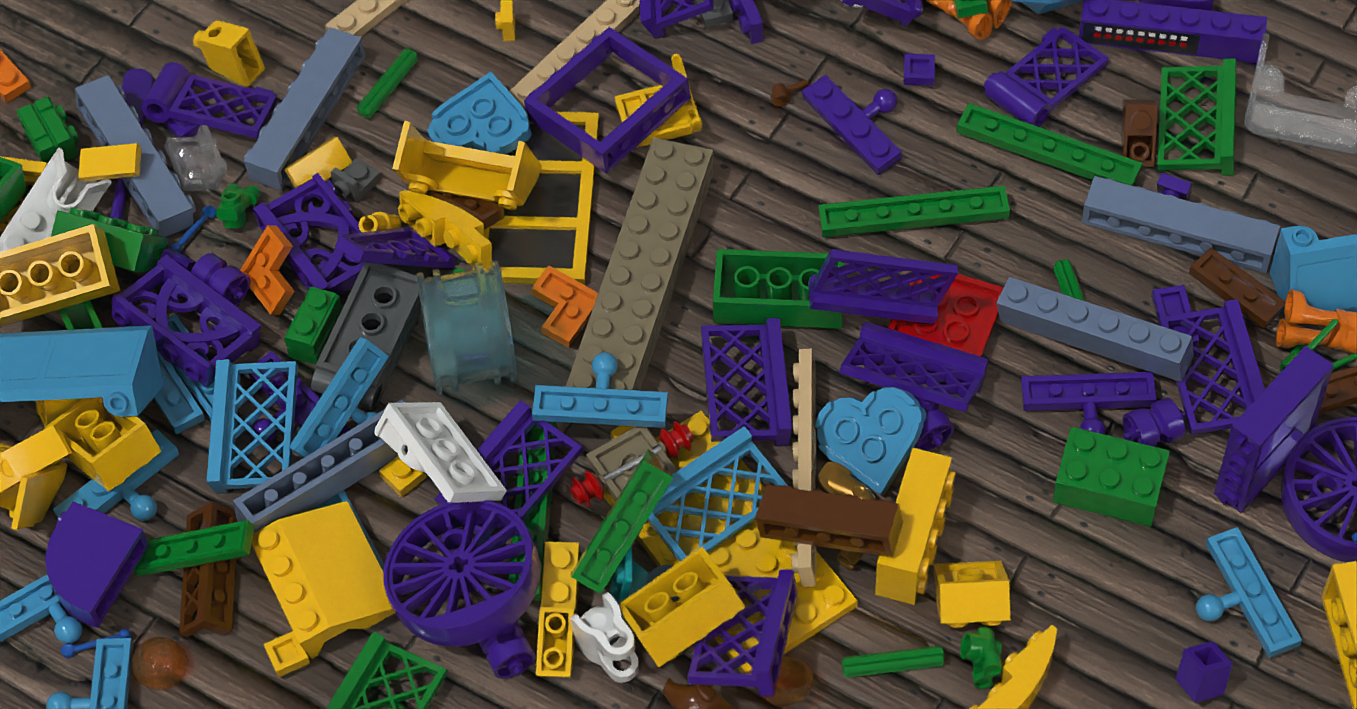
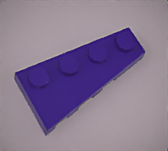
M411 227L339 235L335 247L345 253V257L355 263L454 268L458 258L441 246L434 247Z

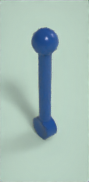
M205 206L202 209V216L177 243H172L169 248L181 253L185 242L207 218L215 216L216 209L213 206Z
M122 629L119 634L101 639L131 638L132 633L128 629ZM97 640L75 646L64 644L61 647V653L67 659L72 658L76 652L96 647Z

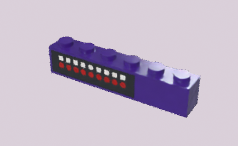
M1084 0L1079 38L1093 45L1215 59L1236 58V61L1260 64L1266 39L1267 17L1120 0Z

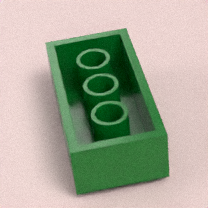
M717 249L713 292L714 323L765 325L767 318H780V326L842 329L843 313L809 309L808 281L811 275L819 273L829 253ZM835 262V265L837 267L844 266L845 263Z

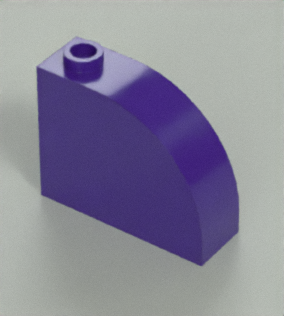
M73 501L67 511L62 512L59 516L56 528L48 542L45 558L47 575L63 607L76 619L98 628L149 547L143 529Z

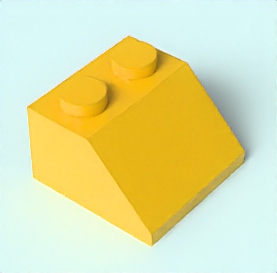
M1001 560L933 564L937 610L941 624H947L949 627H963L967 625V622H981L983 625L994 626L1001 624L1002 621L1010 620L1009 579Z

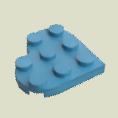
M489 72L441 104L432 113L433 120L429 125V129L427 128L432 142L472 149L476 148L500 154H507L517 149L519 141L526 142L532 135L530 121L523 106L492 72Z
M885 387L878 391H873L863 401L857 398H839L834 402L827 403L818 414L815 422L817 438L820 443L818 446L830 460L845 466L852 472L854 477L880 495H885L911 453L912 448H914L919 440L924 427L926 412L910 392L897 387Z

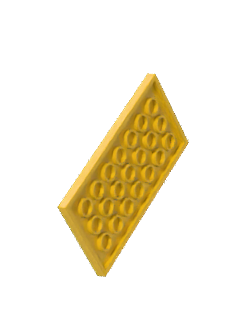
M702 411L680 423V425L685 424L693 435L692 450L679 449L678 458L666 454L678 471L721 442H711L709 419ZM660 436L655 439L657 443L660 441ZM742 459L738 460L737 470L751 472ZM734 464L728 467V469H733ZM716 475L712 478L711 488L730 491L732 476ZM736 477L734 492L754 495L756 480ZM707 482L700 487H707ZM759 482L758 495L762 496L765 487ZM605 488L604 498L612 507L615 500ZM691 492L685 497L684 506L704 509L706 495ZM710 495L708 510L727 513L729 498ZM733 499L731 514L746 516L752 511L753 502ZM681 500L674 505L680 506ZM664 511L656 516L663 526L677 528L679 513ZM683 514L681 529L701 531L703 516ZM706 517L704 532L720 534L725 530L726 520ZM754 520L708 552V554L724 576L778 578L780 569L793 570L792 553H798V545L788 541L761 538L756 520ZM646 521L636 537L657 566H674L679 563L678 559L648 521ZM730 521L729 527L736 523V521ZM670 534L675 541L676 535ZM679 536L678 546L686 556L698 549L699 538ZM703 539V545L710 540ZM817 551L816 586L802 587L799 574H794L798 595L784 654L857 608V599ZM760 589L753 593V595L760 600L770 594L772 590ZM746 598L742 600L745 608L751 605ZM759 611L747 618V620L754 625L764 619L765 616ZM738 623L726 632L734 637L744 631L745 628ZM720 635L714 638L719 645L725 642ZM751 637L740 645L747 651L759 642L754 637ZM734 649L726 652L731 660L739 655ZM747 662L738 667L742 674H751L752 667Z

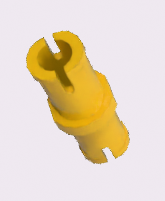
M375 212L372 215L363 216L359 220L361 232L401 228L399 216L395 214L389 215L385 212Z

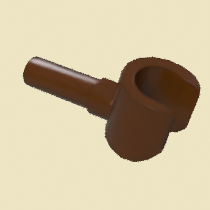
M805 79L786 87L783 83H776L772 88L773 94L771 95L773 105L775 107L787 105L790 101L789 95L808 87L809 81Z

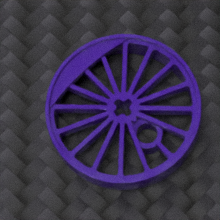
M1357 417L1330 420L1308 431L1291 451L1281 482L1283 509L1295 532L1318 552L1346 563L1357 561V544L1343 539L1353 512L1357 511ZM1341 441H1354L1355 465ZM1331 443L1342 464L1321 446ZM1311 452L1330 469L1303 458ZM1299 469L1315 475L1312 480L1295 479L1294 470ZM1318 487H1327L1332 492L1324 494L1318 490ZM1295 490L1309 491L1308 499L1299 501ZM1345 506L1349 508L1338 536L1321 528ZM1312 508L1328 510L1317 521H1313L1305 512Z
M488 500L480 502H448L423 513L399 534L387 555L383 580L386 595L393 611L401 623L413 635L436 645L465 646L482 642L501 633L520 618L529 607L537 592L541 576V563L537 546L529 529L519 516L509 508ZM484 524L472 541L475 525ZM465 526L464 531L461 529H455L458 527ZM496 526L503 528L501 531H499L497 534H495L493 537L487 540L496 528ZM515 535L521 540L519 542L499 548ZM431 541L443 556L423 549V547ZM456 545H460L459 548L451 550ZM525 553V560L523 562H500ZM416 556L431 563H411V561ZM490 574L521 575L517 583L513 584ZM404 575H421L403 582ZM482 582L505 592L491 597L480 584ZM422 589L405 603H402V595ZM476 590L485 601L473 605L470 593ZM464 594L467 607L457 610L459 596ZM433 597L420 617L412 614V612ZM449 597L446 613L436 616V614L438 613L446 599Z

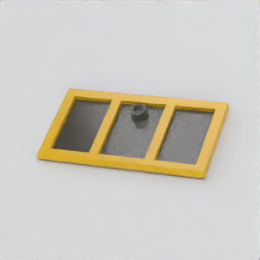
M556 112L598 141L599 113ZM530 121L532 135L525 143L542 165L540 175L523 206H517L516 210L504 208V219L484 230V237L492 243V269L483 273L489 276V283L535 284L549 265L585 285L595 165ZM517 149L505 155L515 156ZM473 267L472 273L479 272Z

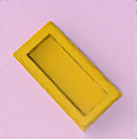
M333 137L284 170L296 188L312 179V176L316 173L326 181L331 177L330 172L334 168L341 171L349 166L352 160L338 137Z
M137 143L83 148L80 151L78 178L84 182L140 176L142 147Z

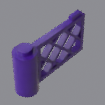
M1063 26L1058 30L1053 27L1043 35L1041 40L1043 42L1008 71L992 73L984 83L985 96L1018 120L1040 127L1054 108L1103 69L1109 61V57ZM1063 39L1072 45V49L1056 48V43ZM1039 57H1052L1053 64H1037V59ZM1058 57H1073L1074 64H1059ZM1079 57H1090L1096 62L1093 65L1080 64ZM1019 73H1033L1034 80H1023L1017 75ZM1038 73H1054L1055 80H1039ZM1060 73H1076V79L1061 80ZM1041 89H1057V95L1050 99L1041 93Z
M169 62L163 66L141 104V110L145 117L157 123L166 122L169 118L258 139L262 127L266 124L277 103V94H273V90L260 87L252 89L193 75L183 65ZM197 86L208 91L195 94L193 88ZM230 94L235 95L237 98L224 101L221 96ZM213 98L217 102V104L207 107L202 104L203 101ZM260 101L266 104L253 108L250 103ZM193 104L197 107V110L193 111L182 110L183 107ZM242 105L246 109V111L236 114L231 110V108ZM224 111L227 115L222 118L211 116V114ZM253 118L256 122L254 126L241 124L240 121Z

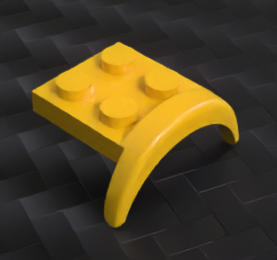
M673 54L671 56L673 69L687 78L682 58L679 54ZM658 85L614 96L621 123L663 86ZM691 89V99L636 148L650 145L653 138L670 140L702 131V119L699 117Z

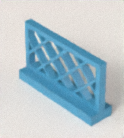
M229 359L216 360L206 481L215 494L228 493L229 489L255 488L271 478L267 477L262 471L275 459L282 464V471L291 466L292 450L288 447L292 443L294 435L298 364L296 361L232 364ZM289 371L288 381L279 389L269 381L277 372ZM255 373L259 379L245 391L240 386V375ZM266 384L274 394L260 405L252 395ZM281 398L286 403V411L275 420L266 410ZM249 400L257 409L243 421L237 415L238 408ZM264 414L272 424L258 436L249 426ZM276 429H279L284 434V441L273 450L265 440ZM247 430L255 439L243 451H240L235 446V440ZM261 444L270 454L255 466L247 456ZM243 460L253 469L244 478L233 479V469Z
M745 426L674 473L672 481L647 519L648 523L679 562L687 557L678 546L679 536L699 538L698 549L703 546L708 553L755 520L758 510L756 504L757 502L760 503L762 496L758 495L760 481L772 482L776 486L787 485L751 441L752 435ZM750 453L758 463L757 473L737 470L738 460ZM734 464L733 469H728V467ZM761 468L766 474H761ZM718 474L732 476L730 491L711 488L712 478ZM736 477L756 480L754 495L734 492ZM707 482V487H700ZM691 492L705 494L704 509L685 507V497ZM709 496L729 498L727 513L708 510ZM733 499L753 502L752 511L746 516L731 514ZM681 500L680 506L674 505ZM664 511L679 513L677 528L663 526L656 516ZM682 515L703 516L701 531L681 529ZM706 517L726 520L725 530L720 534L704 532ZM730 521H736V523L729 527ZM670 534L676 535L675 541ZM703 539L710 540L703 545Z

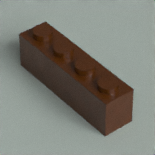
M766 485L755 517L761 538L893 557L903 524L898 503H892L884 499H863L854 495L829 494L821 490L794 489L787 485Z

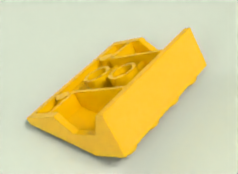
M348 501L278 519L253 533L251 544L299 644L311 659L319 655L324 642L347 629H367L395 613L386 595L383 580L384 572Z

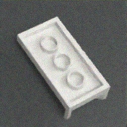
M58 148L0 236V252L51 237L57 210L69 212L70 207L93 211L112 181L106 179L100 182H83L78 178L79 170L64 161L63 150Z
M441 402L388 403L375 428L376 437L379 436L395 450L399 458L406 465L415 470L426 472L449 503L502 500L507 490ZM405 446L408 447V453H407V454H405V451H404Z

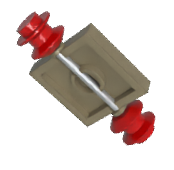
M675 421L673 422L672 431L668 432L664 428L660 430V441L657 443L646 427L636 426L586 454V459L596 474L585 471V480L580 482L576 478L572 479L573 486L570 487V492L578 505L584 504L587 508H590V499L594 497L600 501L604 499L605 488L616 501L647 450L657 454L662 469L673 475L678 470L666 454L678 458L679 449L692 450L691 443L694 441L690 429L685 424L680 425Z

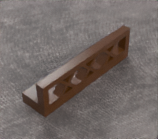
M211 501L187 515L186 532L198 530L201 520H203V524L200 529L238 522L235 510ZM236 558L183 568L179 635L189 637L202 629H207L224 636L232 631ZM198 579H199V584H198L197 588H196L195 591H194L195 584L197 583V581H198ZM197 609V619L192 621L193 615Z

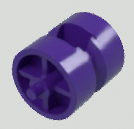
M214 253L202 256L191 270L193 275L235 306L244 299L250 286V278L247 274L236 267L228 266L225 260Z
M915 397L926 412L924 427L919 440L915 444L916 448L929 451L936 447H941L954 432L952 422L945 413L939 410L938 403Z
M1166 397L1152 403L1150 410L1139 408L1124 414L1123 426L1125 434H1123V438L1157 447V442L1160 441L1162 443L1173 442L1185 436L1183 421L1185 414L1183 411H1179L1172 399Z
M518 620L501 633L478 642L482 651L488 654L487 661L497 678L505 679L521 675L535 661V653L527 638L523 637L524 632Z

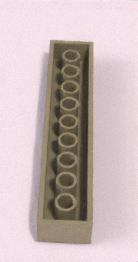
M658 138L652 139L565 387L596 388L597 376L592 370V360L597 354L608 352L618 362L616 373L610 377L609 389L641 391L714 173L712 149Z

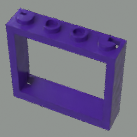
M608 27L600 35H597L583 50L576 53L562 68L554 72L540 87L533 90L524 99L528 119L607 173L689 101L691 95L688 78ZM614 53L663 87L599 142L553 111L550 107Z
M1307 346L1297 354L1231 427L1214 495L1218 497L1222 504L1225 505L1227 503L1239 513H1242L1286 465L1287 459L1297 442L1315 427L1334 364Z

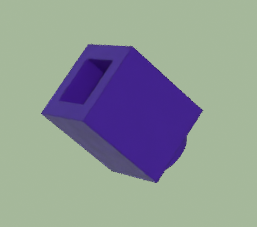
M1214 641L1189 647L1183 651L1175 680L1195 703L1224 695L1233 663Z

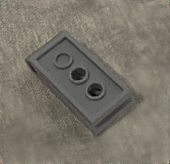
M364 263L316 363L311 390L323 395L358 339L362 337L389 356L357 405L358 407L374 411L381 400L427 300V291L424 290L426 279L383 264Z

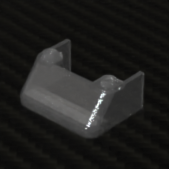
M1264 33L1245 114L1247 129L1251 133L1260 136L1357 154V84L1347 91L1344 105L1283 93L1285 79L1282 71L1275 66L1263 64L1270 34Z

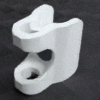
M607 592L602 595L604 607H594L588 610L581 619L577 614H574L570 617L575 642L581 652L590 661L601 665L614 681L625 683L633 679L639 672L638 657L634 652L635 639L631 629L621 618L619 605L612 595ZM626 659L631 662V666L624 671H619L613 666L614 660L621 661Z

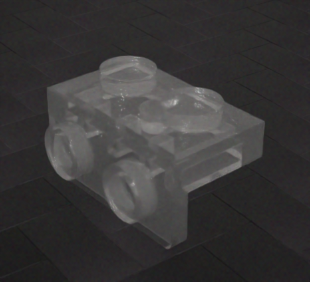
M200 125L196 137L167 138L164 147L184 191L219 189L222 178L226 175L227 165L226 161L221 158L217 149L216 139L211 135L207 125Z

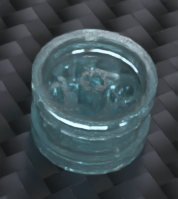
M498 260L490 261V268H483L482 263L479 262L474 263L475 270L440 275L439 269L432 270L433 277L424 278L423 272H416L436 395L443 394L442 387L451 386L453 393L459 392L458 385L485 380H493L494 386L501 385V378L509 377L510 383L517 382L512 331Z

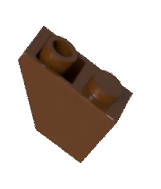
M1123 99L1121 124L1122 156L1143 163L1142 166L1154 167L1158 105L1154 100Z

